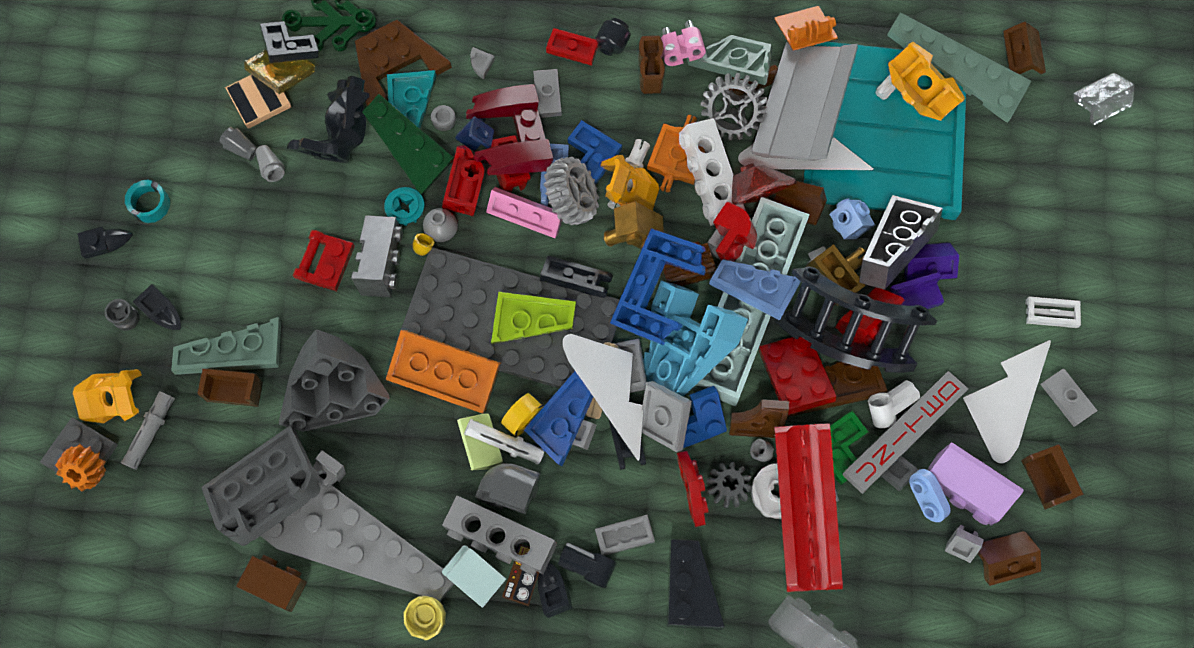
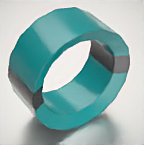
M141 180L134 183L128 189L125 195V205L127 210L137 220L144 223H154L161 220L167 214L170 208V198L157 182ZM153 191L160 194V202L154 210L146 213L136 210V203L143 194Z

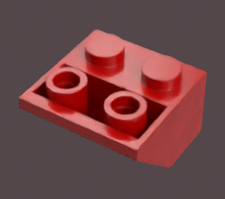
M877 287L867 295L873 300L902 305L905 301L901 296ZM852 310L844 315L836 325V328L843 335L852 316ZM863 315L853 342L865 344L866 346L870 345L874 341L883 320Z

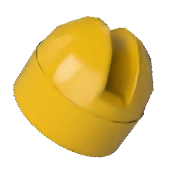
M417 234L413 241L415 253L420 256L428 254L434 245L433 238L427 234Z

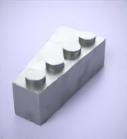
M892 195L863 258L859 283L885 290L938 231L943 208Z

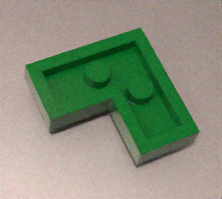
M853 411L830 426L834 477L840 485L848 481L843 476V473L857 460L848 447L868 433V430Z

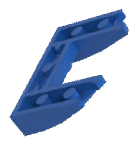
M650 229L610 324L664 345V339L673 330L679 331L683 324L646 310L648 302L665 263L705 275V267L702 265V252H705V247Z

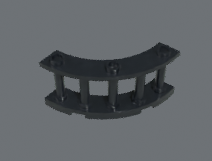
M808 266L792 270V274L802 282L792 310L785 311L780 320L774 318V322L795 339L802 337L812 343L810 348L853 366L871 369L873 365L885 367V372H914L918 363L909 356L908 351L920 325H936L938 321L929 313L927 308L921 305L905 306L873 300L864 294H856L829 280L814 267ZM811 289L825 297L815 324L802 314ZM835 303L853 311L843 338L824 330ZM863 315L883 320L872 346L853 342ZM893 323L908 325L898 348H883Z

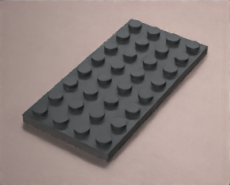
M432 248L428 253L401 330H407L500 362V372L560 389L575 372L563 349V338L568 334H573L602 344L605 342L612 343L617 326L610 324V321L620 300L608 296L600 298L540 281V277ZM498 292L575 301L576 309L573 329L491 344Z

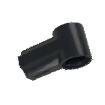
M568 542L558 562L559 566L583 576L586 581L605 589L617 564L606 556L598 553L592 554Z

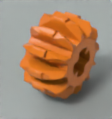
M81 444L75 447L71 446L58 459L55 465L58 468L56 474L63 477L62 483L67 482L70 484L71 489L75 487L80 491L92 489L106 472L104 464L106 461L99 459L100 453L92 452L91 446L88 448H84Z

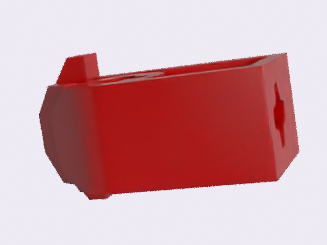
M465 145L457 146L442 208L474 216L484 176V167L481 161L477 162L472 151ZM469 173L474 174L473 177H469Z

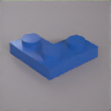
M582 120L568 137L570 145L585 153L581 163H585L586 169L591 171V177L595 179L594 184L596 185L606 172V169L600 166L601 162L617 156L622 150V145Z
M715 386L689 395L694 415L688 418L683 448L727 432L719 394Z

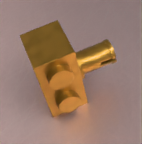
M636 201L614 208L615 229L605 231L604 240L609 247L627 242V244L642 250L650 229L664 233L663 216Z
M833 244L806 265L807 267L818 269L826 278L854 293L865 286V284L859 283L860 278L855 273V270L862 266L864 258L863 256L858 259L865 252L861 247L847 258H844Z

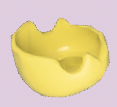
M419 596L410 601L404 611V625L413 637L429 640L438 635L445 625V609L433 597Z

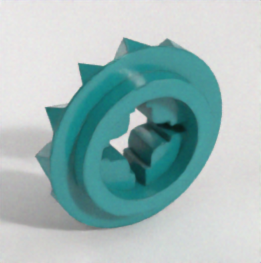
M409 187L393 190L387 196L384 203L387 217H396L398 224L405 226L411 222L416 223L417 219L423 215L425 206L421 194ZM399 200H401L402 203L404 202L406 205L410 204L409 213L405 210H400L401 206Z

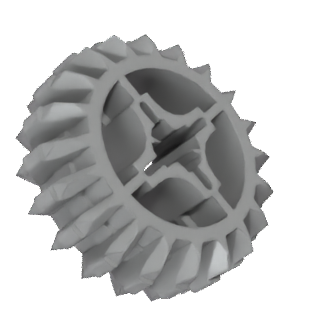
M726 73L725 82L719 76L716 78V84L711 82L708 85L710 91H704L703 93L706 99L701 101V106L706 109L702 110L701 115L709 116L706 120L714 118L717 129L721 130L719 133L720 138L725 133H729V140L733 139L734 134H737L739 140L742 139L743 132L747 136H751L752 129L758 131L760 126L758 122L761 123L764 120L762 114L767 113L768 107L763 106V104L767 103L768 100L767 97H759L764 93L763 88L755 90L758 81L755 80L752 84L748 83L749 75H746L744 80H740V73H736L734 79L731 78L730 73ZM729 89H739L746 94L738 96ZM721 92L724 96L723 101L725 105L716 112L715 98ZM752 101L754 114L749 120H746L744 107ZM731 102L733 105H739L738 110L729 108ZM732 118L739 124H731L723 119Z
M573 157L561 158L551 163V166L547 167V173L544 174L546 182L543 184L547 189L545 194L549 198L548 203L553 207L552 212H556L558 219H563L565 224L579 225L588 222L597 214L596 209L599 207L597 202L599 196L596 192L598 188L594 184L595 179L591 177V171L586 169L585 163H581L579 159H574Z

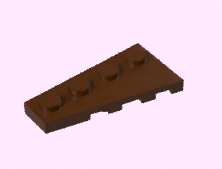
M839 362L833 366L825 367L826 374L836 394V401L793 413L787 417L867 400L877 393H887L879 366L872 365L871 369H865Z

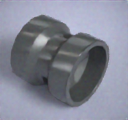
M114 299L105 308L107 320L120 330H131L137 326L140 320L138 311L123 299Z

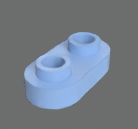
M920 469L910 477L909 484L924 516L933 522H941L950 514V505L937 478L926 469Z

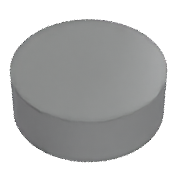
M441 105L432 111L431 121L437 130L447 131L454 127L456 116L451 107Z

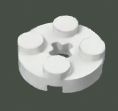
M771 464L761 469L754 478L751 497L756 508L764 516L781 519L780 498L771 493L774 490L775 484L779 486L777 464Z

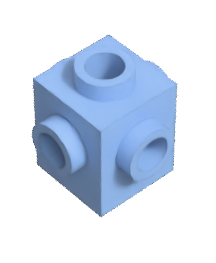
M842 200L836 205L837 209L830 213L833 219V226L841 233L843 239H857L875 226L869 215L870 210L868 206L861 200Z

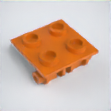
M819 6L775 17L776 23L793 51L838 39L833 30V27L836 26L835 18L825 17Z

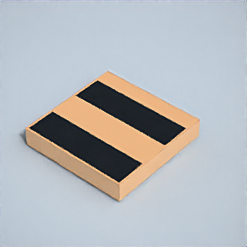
M269 66L225 87L248 129L291 108L288 99Z

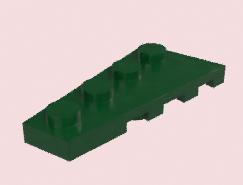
M380 94L364 109L363 114L418 192L423 196L454 161V158Z

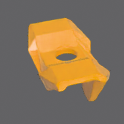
M911 42L899 55L888 63L892 84L901 92L902 98L907 103L913 105L920 115L941 121L952 109L963 102L965 97L953 77L945 79L932 65L933 55L915 42ZM923 75H927L932 79V86L926 90L918 86V79Z
M617 155L601 162V167L614 172L611 183L606 186L607 192L605 197L621 206L636 201L653 211L659 191V184L644 168H634L625 161L623 155ZM632 179L633 186L631 191L628 192L627 183Z
M134 369L123 370L120 373L92 374L75 386L73 396L79 419L82 421L105 423L115 416H121L126 421L139 413V409L134 405L130 387L133 379L142 376L141 371ZM107 391L113 397L112 405L106 400L105 394Z

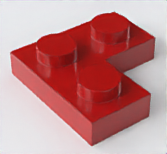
M687 451L677 453L679 471L686 489L691 518L695 527L706 525L704 514L708 513V506L705 497H701V492L705 491L703 477L699 475L696 460L691 461Z

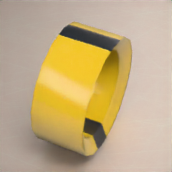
M527 393L508 410L501 423L510 433L517 437L525 432L526 426L540 412L544 405L531 393Z

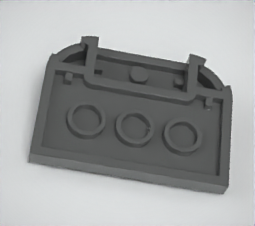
M291 426L201 487L216 528L241 546H245L304 506L311 498L316 497L321 490L318 471L312 467L296 430Z

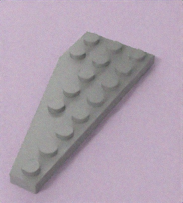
M320 476V493L261 535L263 539L280 551L420 596L433 597L439 602L442 601L454 584L442 574L443 568L331 485L327 489L323 486L322 482L324 479Z

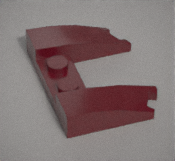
M535 85L506 87L473 96L472 103H475L473 109H467L466 119H472L474 116L476 118L513 117L519 141L475 152L474 158L477 162L487 160L491 165L487 170L488 175L547 172V167L551 166L553 162V155L549 140L545 139L538 112L539 100Z

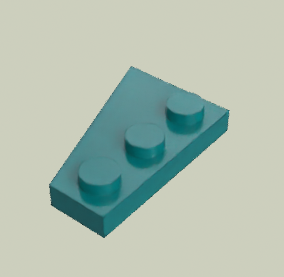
M436 71L387 74L388 102L418 128H421L435 82Z

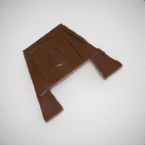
M398 20L355 41L361 78L365 80L363 89L364 92L369 93V98L366 100L367 106L378 94L388 101L387 95L378 82L379 80L387 77V74H393L422 59L428 71H436V76L452 68L447 58Z

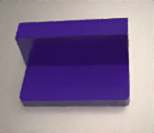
M951 243L925 244L905 266L904 278L906 281H910L940 272L941 279L957 278L959 254Z
M940 272L893 285L889 289V292L899 295L905 300L902 304L905 306L921 305L930 309L944 303L937 285L942 277Z

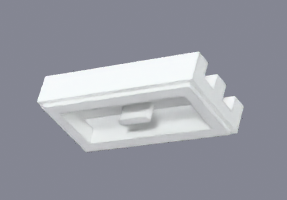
M1028 297L1026 299V304L1028 305L1026 308V314H1028L1026 324L1071 328L1081 326L1080 301ZM1034 305L1074 308V311L1034 308ZM1035 315L1067 317V318H1074V319L1041 317V316H1035Z

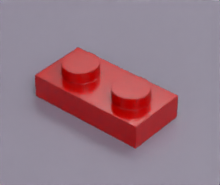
M553 28L546 47V53L592 66L599 46L595 39Z

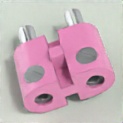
M688 21L685 23L686 28L682 29V34L678 36L676 31L670 32L668 27H666L667 34L665 28L662 29L663 58L668 66L683 64L684 58H689L690 62L700 59L705 55L706 50L701 32L697 27H694L692 21H689V24Z

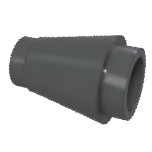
M229 127L221 135L220 143L223 144L224 149L249 161L253 160L256 156L255 151L257 148L238 128Z

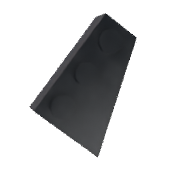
M671 539L669 547L667 627L722 630L725 626L699 541Z

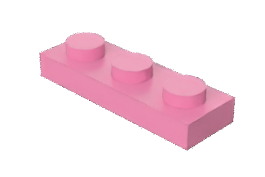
M496 187L491 190L486 213L547 236L557 237L562 219H558L557 213L552 212V208Z

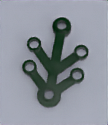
M311 0V3L315 10L322 11L327 16L301 17L297 10H288L282 16V21L285 22L286 28L289 31L296 32L301 27H325L317 35H314L315 42H320L317 45L318 52L324 48L323 42L342 26L350 27L341 35H336L332 39L333 47L338 52L346 50L347 42L358 32H368L376 25L375 15L371 11L364 8L358 9L349 0H345L343 4H339L341 0H334L339 10H346L351 16L340 15L326 0ZM340 41L343 42L341 45H336Z

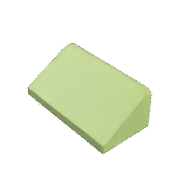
M480 414L457 420L471 470L491 469L503 462L499 448L464 435L470 419L493 428L489 414Z

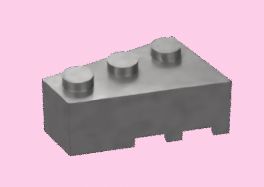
M365 216L360 237V243H362L361 253L356 255V262H360L358 272H352L351 277L361 296L391 297L392 289H396L397 274H394L395 265H399L400 251L397 250L398 241H402L403 236L402 226H399L396 217Z

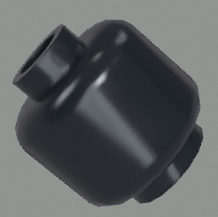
M617 18L604 21L596 35V41L600 47L599 50L607 56L621 54L631 36L628 29L629 26Z

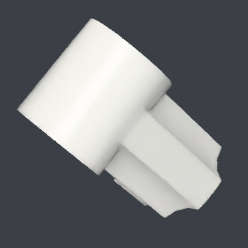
M906 380L888 393H877L868 399L873 425L878 428L892 426L897 420L896 415L920 399L919 391L913 383Z

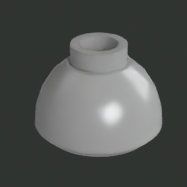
M443 208L431 210L423 221L424 233L432 237L434 242L450 240L458 229V222L454 214Z

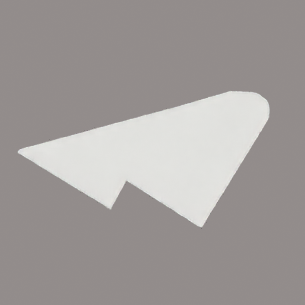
M832 138L827 159L822 160L765 158L752 154L754 144L738 156V161L742 165L755 169L873 170L871 166L835 138Z
M573 334L566 335L563 338V349L569 363L589 389L635 458L639 461L643 405L629 402L633 353Z
M1050 340L1001 362L1008 375L1007 378L963 398L992 459L998 463H1005L1010 460L1019 447L1050 347Z

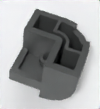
M504 463L496 465L488 470L482 478L475 497L477 501L502 510L504 507L526 514L532 497L535 498L539 489L537 483L541 473L515 464Z

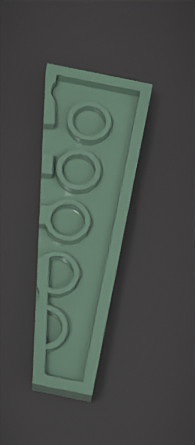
M901 12L887 35L903 48H906L911 42H915L933 55L932 65L944 73L943 77H953L956 83L963 87L962 91L969 96L973 94L983 102L982 105L1007 123L1031 83V80Z

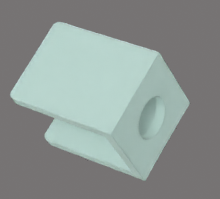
M465 545L460 548L442 570L443 575L482 608L506 580L476 552Z

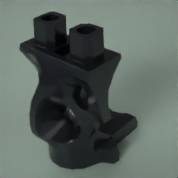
M349 76L347 80H338L336 90L328 92L327 96L331 104L325 114L327 140L293 139L288 143L287 149L314 156L315 159L349 163L351 151L363 142L366 132V117L363 114V103L369 98V93L363 92L365 80Z

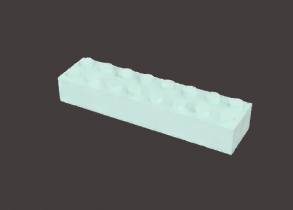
M761 197L752 219L757 232L756 245L754 249L744 246L743 252L736 259V262L752 265L755 269L768 272L771 269L780 271V274L787 275L809 214ZM723 292L718 307L731 310L747 318L748 321L739 344L702 378L692 390L698 392L715 386L720 401L736 406L769 322L770 315Z

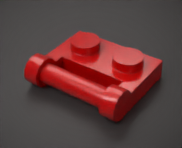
M311 230L308 237L310 239L299 268H295L293 277L310 284L337 291L355 246L352 242L325 235L317 230ZM319 244L326 245L315 273H309V268Z

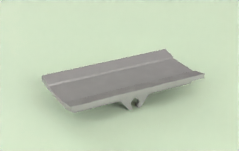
M786 42L766 104L768 111L762 116L764 120L760 123L754 141L753 155L765 158L813 161L827 159L858 44L843 45L841 47L809 46L793 51L789 43Z

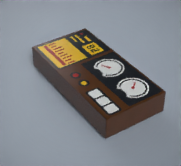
M520 544L517 554H527L530 547ZM514 561L502 597L529 606L539 572L536 571L535 576L521 570V564Z

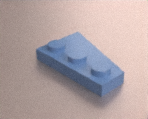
M722 260L709 284L780 320L801 281L795 276L780 274V271L771 269L768 272L755 269L752 265Z

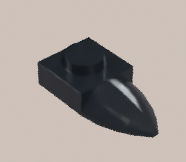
M103 227L77 233L81 256L85 259L115 251L125 245L133 236L131 232L126 230H105Z
M151 284L133 301L156 324L172 330L181 329V321L176 308L154 284Z
M549 562L544 574L539 573L538 592L543 613L547 618L573 608L567 583L563 580L557 568Z

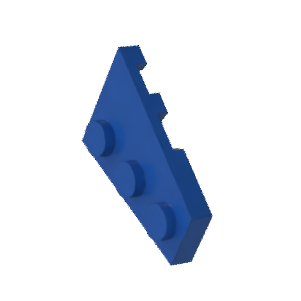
M576 371L524 429L560 466H563L593 399V395Z

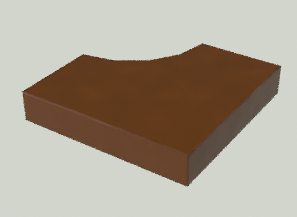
M761 400L759 405L752 410L732 413L729 435L775 438L774 427L785 426L789 401Z

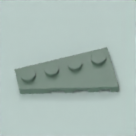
M276 317L262 325L255 323L248 325L247 329L234 333L228 331L221 333L220 337L213 339L203 338L175 346L173 348L171 371L174 375L202 373V369L236 371L279 368L281 320L279 317Z

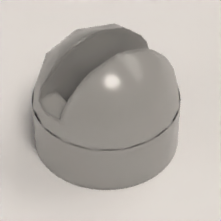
M758 439L752 444L750 453L753 459L766 462L773 457L774 447L768 441Z

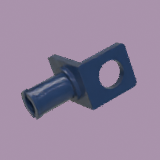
M474 116L456 134V140L473 151L481 144L489 149L492 146L494 129L484 123L486 118H476Z

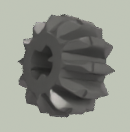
M734 462L730 463L728 470L724 463H720V472L712 469L710 474L713 478H708L706 484L713 486L707 491L708 495L717 494L713 502L717 504L723 499L724 508L729 507L730 501H732L735 508L739 507V499L746 502L749 497L745 492L752 491V486L745 484L751 480V476L745 475L742 477L745 468L741 466L738 471L734 470ZM726 480H728L729 483L735 484L732 491L729 487L724 488Z

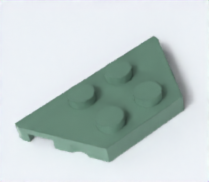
M730 35L718 43L705 47L706 53L702 58L690 62L689 58H687L689 66L724 75L730 73L731 77H735L736 73H740V79L743 80L746 75H749V81L753 82L756 80L759 84L765 85L768 79L773 51L771 44Z

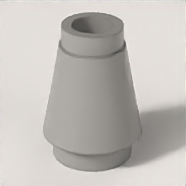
M259 146L255 153L261 176L268 182L280 180L285 173L283 163L269 146Z

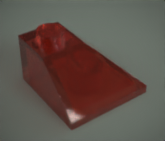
M754 163L741 167V173L733 176L731 201L734 205L754 203L759 201L761 197L766 198L797 184L796 179L765 165L755 166Z

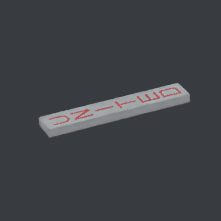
M948 371L843 473V476L863 494L968 388Z

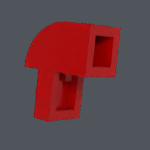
M726 202L713 221L719 234L725 236L715 251L721 261L734 262L735 259L741 256L744 246L754 249L757 242V232L744 209Z

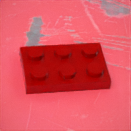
M791 337L759 346V354L778 400L789 401L788 415L836 401V394L817 351L810 348L812 343L802 337H799V339Z

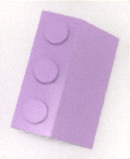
M952 442L936 455L927 469L935 475L944 495L950 498L949 501L954 506L960 509H967L973 513L975 520L984 525H993L999 522L1024 491V489Z

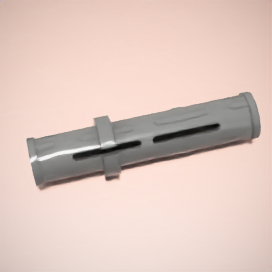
M158 392L149 412H145L143 416L145 419L121 461L122 464L135 470L138 469L160 425H164L166 413L175 398L163 392Z

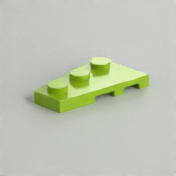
M498 292L491 344L573 329L576 302Z

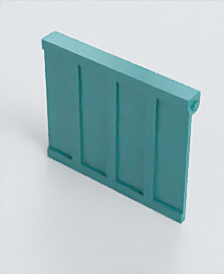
M824 42L815 46L841 47L851 44ZM858 45L833 138L861 158L873 170L804 169L803 183L823 187L827 198L826 204L837 205L845 199L861 200L869 209L885 211L892 195L941 207L943 208L941 213L943 219L956 220L962 208L966 93L962 91L963 87L957 83L965 97L964 101L952 109L941 121L920 115L913 105L907 103L902 98V94L897 88L887 99L882 100L876 95L877 88L890 75L888 63L903 50ZM923 75L918 79V86L924 90L929 89L932 86V79L927 75Z

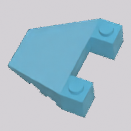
M661 280L652 303L651 312L679 322L683 326L679 331L673 330L664 339V345L650 341L649 353L645 352L644 355L647 382L654 381L681 396H685L739 344L748 319L731 310L708 304L700 324L690 319L699 294L684 286Z

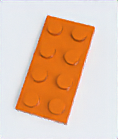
M401 330L386 380L483 414L486 412L501 363L407 330Z

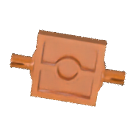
M688 115L684 127L687 124L695 123L697 118L693 116L691 120L692 115ZM663 124L648 162L647 170L664 176L660 187L662 191L666 187V192H670L674 180H680L692 185L695 183L693 173L689 171L687 166L686 152L679 143V133L684 127ZM698 146L701 152L706 153L703 147Z

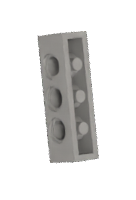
M456 496L442 524L448 530V536L460 542L463 538L472 541L471 546L481 552L486 553L487 549L496 552L495 557L507 564H510L512 560L521 564V570L534 576L536 571L544 574L557 546L555 540L459 496ZM472 521H481V527L477 532H469L468 527ZM496 532H505L503 542L499 544L492 542L493 535ZM523 542L529 543V552L525 555H518L516 552L518 545Z

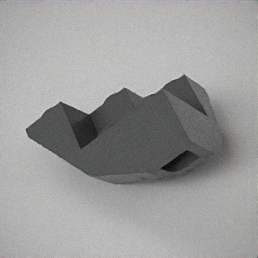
M316 329L303 345L290 373L279 425L291 426L295 430L304 432L373 416L381 410L390 397L365 357L341 338Z

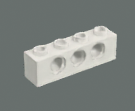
M714 118L687 124L679 133V143L686 152L687 166L689 171L693 173L695 190L703 203V214L709 220L710 226L714 225V219L726 202H730L744 210L745 207ZM698 146L703 147L706 153L701 152ZM706 169L711 170L714 177L710 176L707 173ZM714 192L720 194L722 200L717 199Z

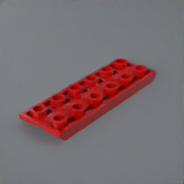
M830 423L774 427L787 592L843 589Z

